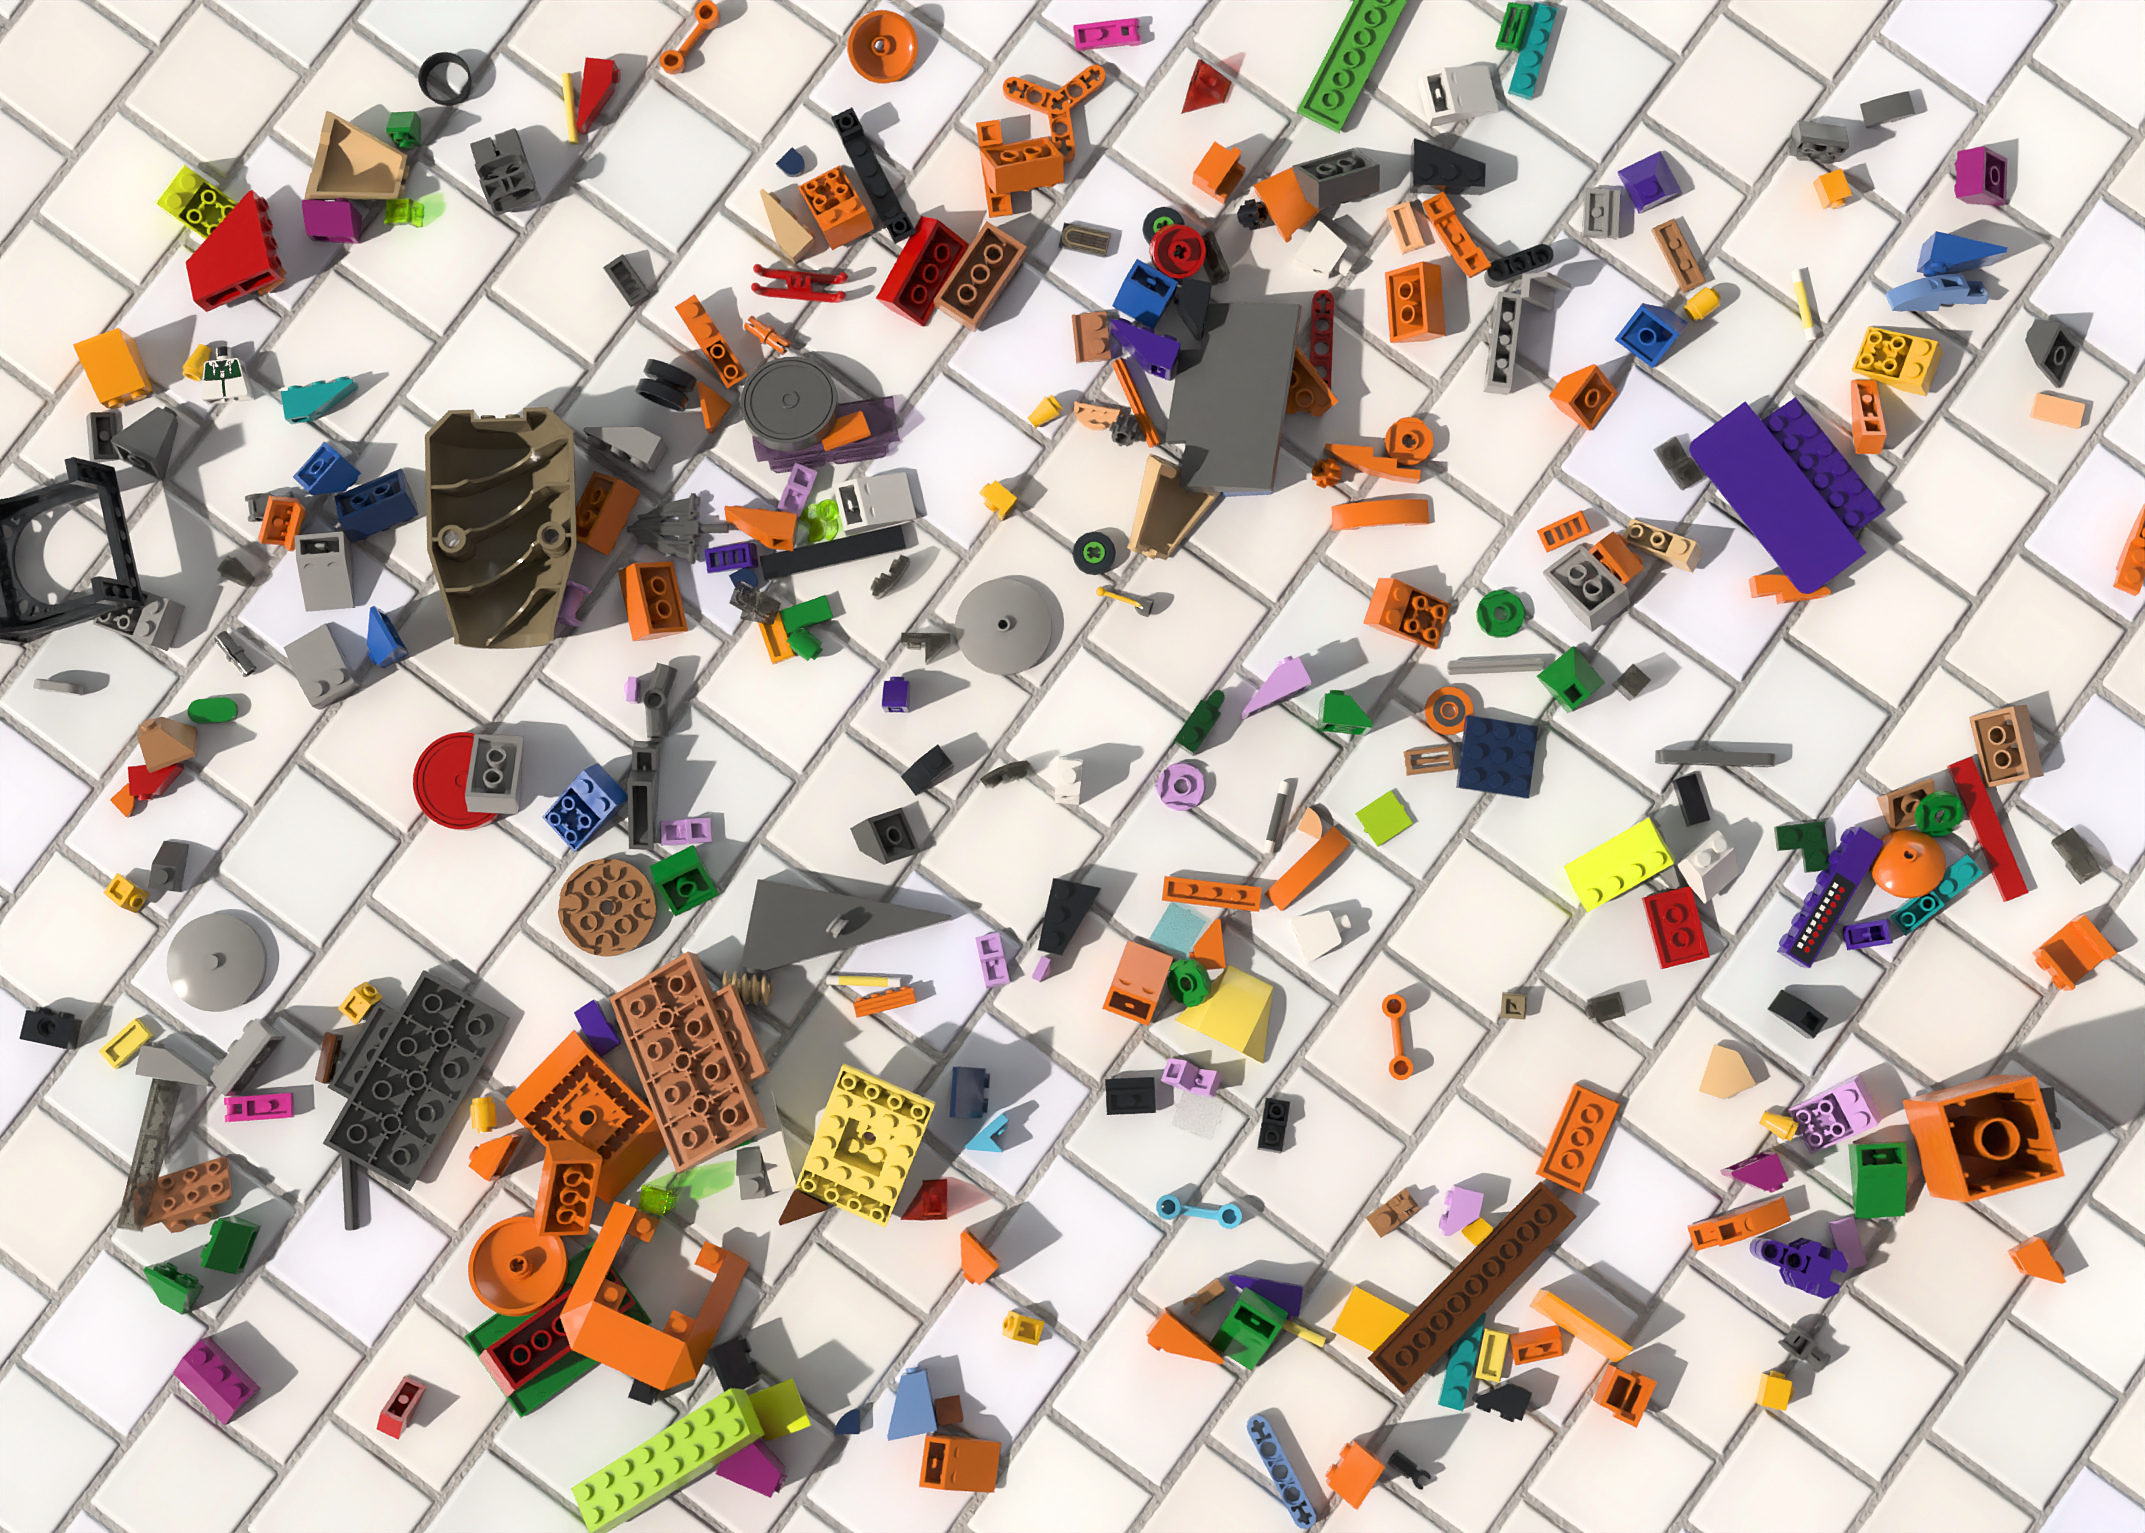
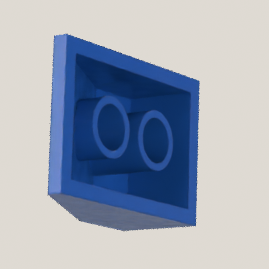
M1936 231L1922 244L1916 272L1923 273L1925 277L1956 274L1990 266L2007 252L2008 247Z

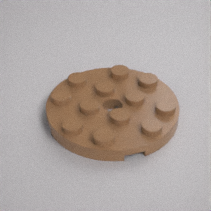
M598 859L582 865L568 877L559 895L558 917L565 935L579 949L597 956H618L633 950L649 935L656 919L657 901L650 881L639 869L621 860ZM611 901L613 903L614 910L611 914L605 915L602 913L601 905L603 902Z

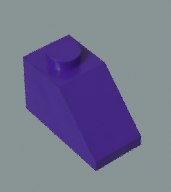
M897 676L890 677V681L884 680L883 710L893 713H909V681H904V677Z

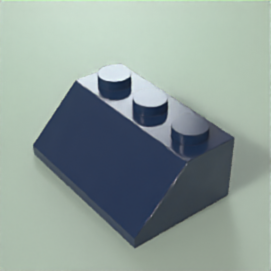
M402 468L335 496L338 521L351 543L365 540L374 533L386 531L395 524L409 521L414 516L419 515L415 498Z

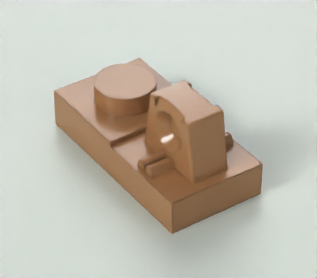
M1404 1188L1365 1218L1378 1236L1382 1238L1418 1211L1420 1207L1406 1188Z

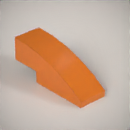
M1755 575L1749 579L1752 598L1776 595L1777 604L1820 599L1831 594V590L1825 586L1820 587L1811 594H1803L1796 589L1786 575Z

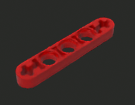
M1319 290L1313 296L1311 303L1309 361L1314 368L1322 366L1327 370L1326 377L1322 379L1331 389L1334 297L1327 290ZM1323 296L1325 301H1329V303H1326L1324 313L1316 315L1315 312L1320 313L1321 304L1316 301H1319L1320 297ZM1320 319L1326 320L1329 328L1326 331H1319L1315 326L1316 321ZM1318 343L1326 344L1328 352L1324 355L1317 354L1314 349L1315 345Z

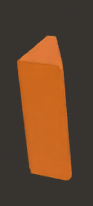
M858 411L837 419L833 429L822 440L825 451L871 435L863 412Z
M1556 1325L1509 1335L1515 1366L1564 1356L1562 1337Z

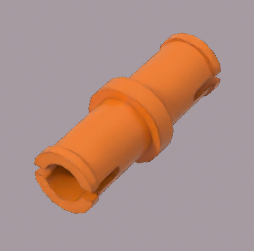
M750 316L747 319L755 327L745 322L744 329L757 336L762 344H768L780 352L781 355L788 351L780 344L790 348L791 342L777 334L772 326L767 327L754 316Z

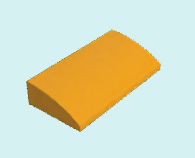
M1539 1289L1529 1305L1612 1362L1623 1359L1633 1350V1347L1549 1291Z

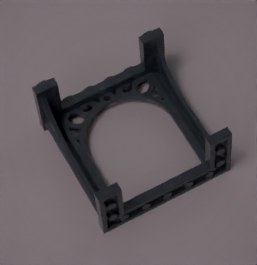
M71 457L64 459L69 480L19 496L0 499V643L20 646L27 643L26 638L122 608L140 609L145 607L115 467ZM98 494L117 579L97 576L90 579L93 589L92 595L62 604L40 602L25 590L16 571L15 551L23 529L34 517L42 512ZM20 518V522L18 525L11 520L13 519L17 521ZM8 525L12 529L13 534L11 538L6 539L4 537L2 526ZM26 599L28 608L21 615L19 604ZM36 606H37V607L39 608V610H40L39 613L34 612Z

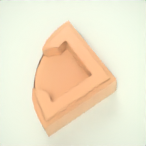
M1307 807L1297 830L1320 840L1322 834L1321 820L1315 811Z

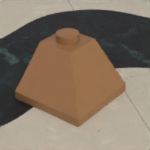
M162 716L156 719H147L138 725L137 738L149 773L196 756V727Z

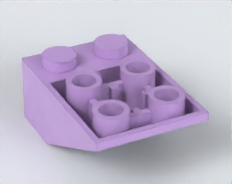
M1860 1074L1840 1082L1788 1109L1791 1118H1794L1793 1121L1799 1123L1797 1129L1810 1154L1878 1126L1883 1119Z

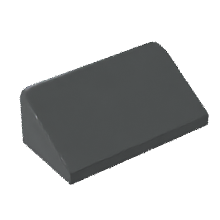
M90 412L86 417L90 461L99 463L119 460L118 454L110 441L116 435L115 413Z

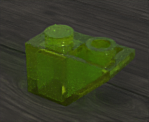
M643 1184L638 1210L662 1216L671 1213V1210L676 1208L678 1195L674 1194L675 1188Z

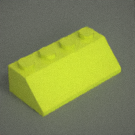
M1650 817L1564 865V868L1576 895L1586 911L1589 912L1674 864L1675 858Z

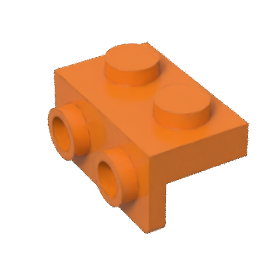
M269 496L258 537L260 543L284 545L288 551L295 550V535H300L301 523L304 522L306 517L305 508L297 498Z

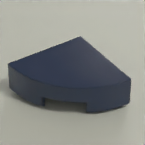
M860 1408L848 1411L839 1419L835 1428V1434H860Z

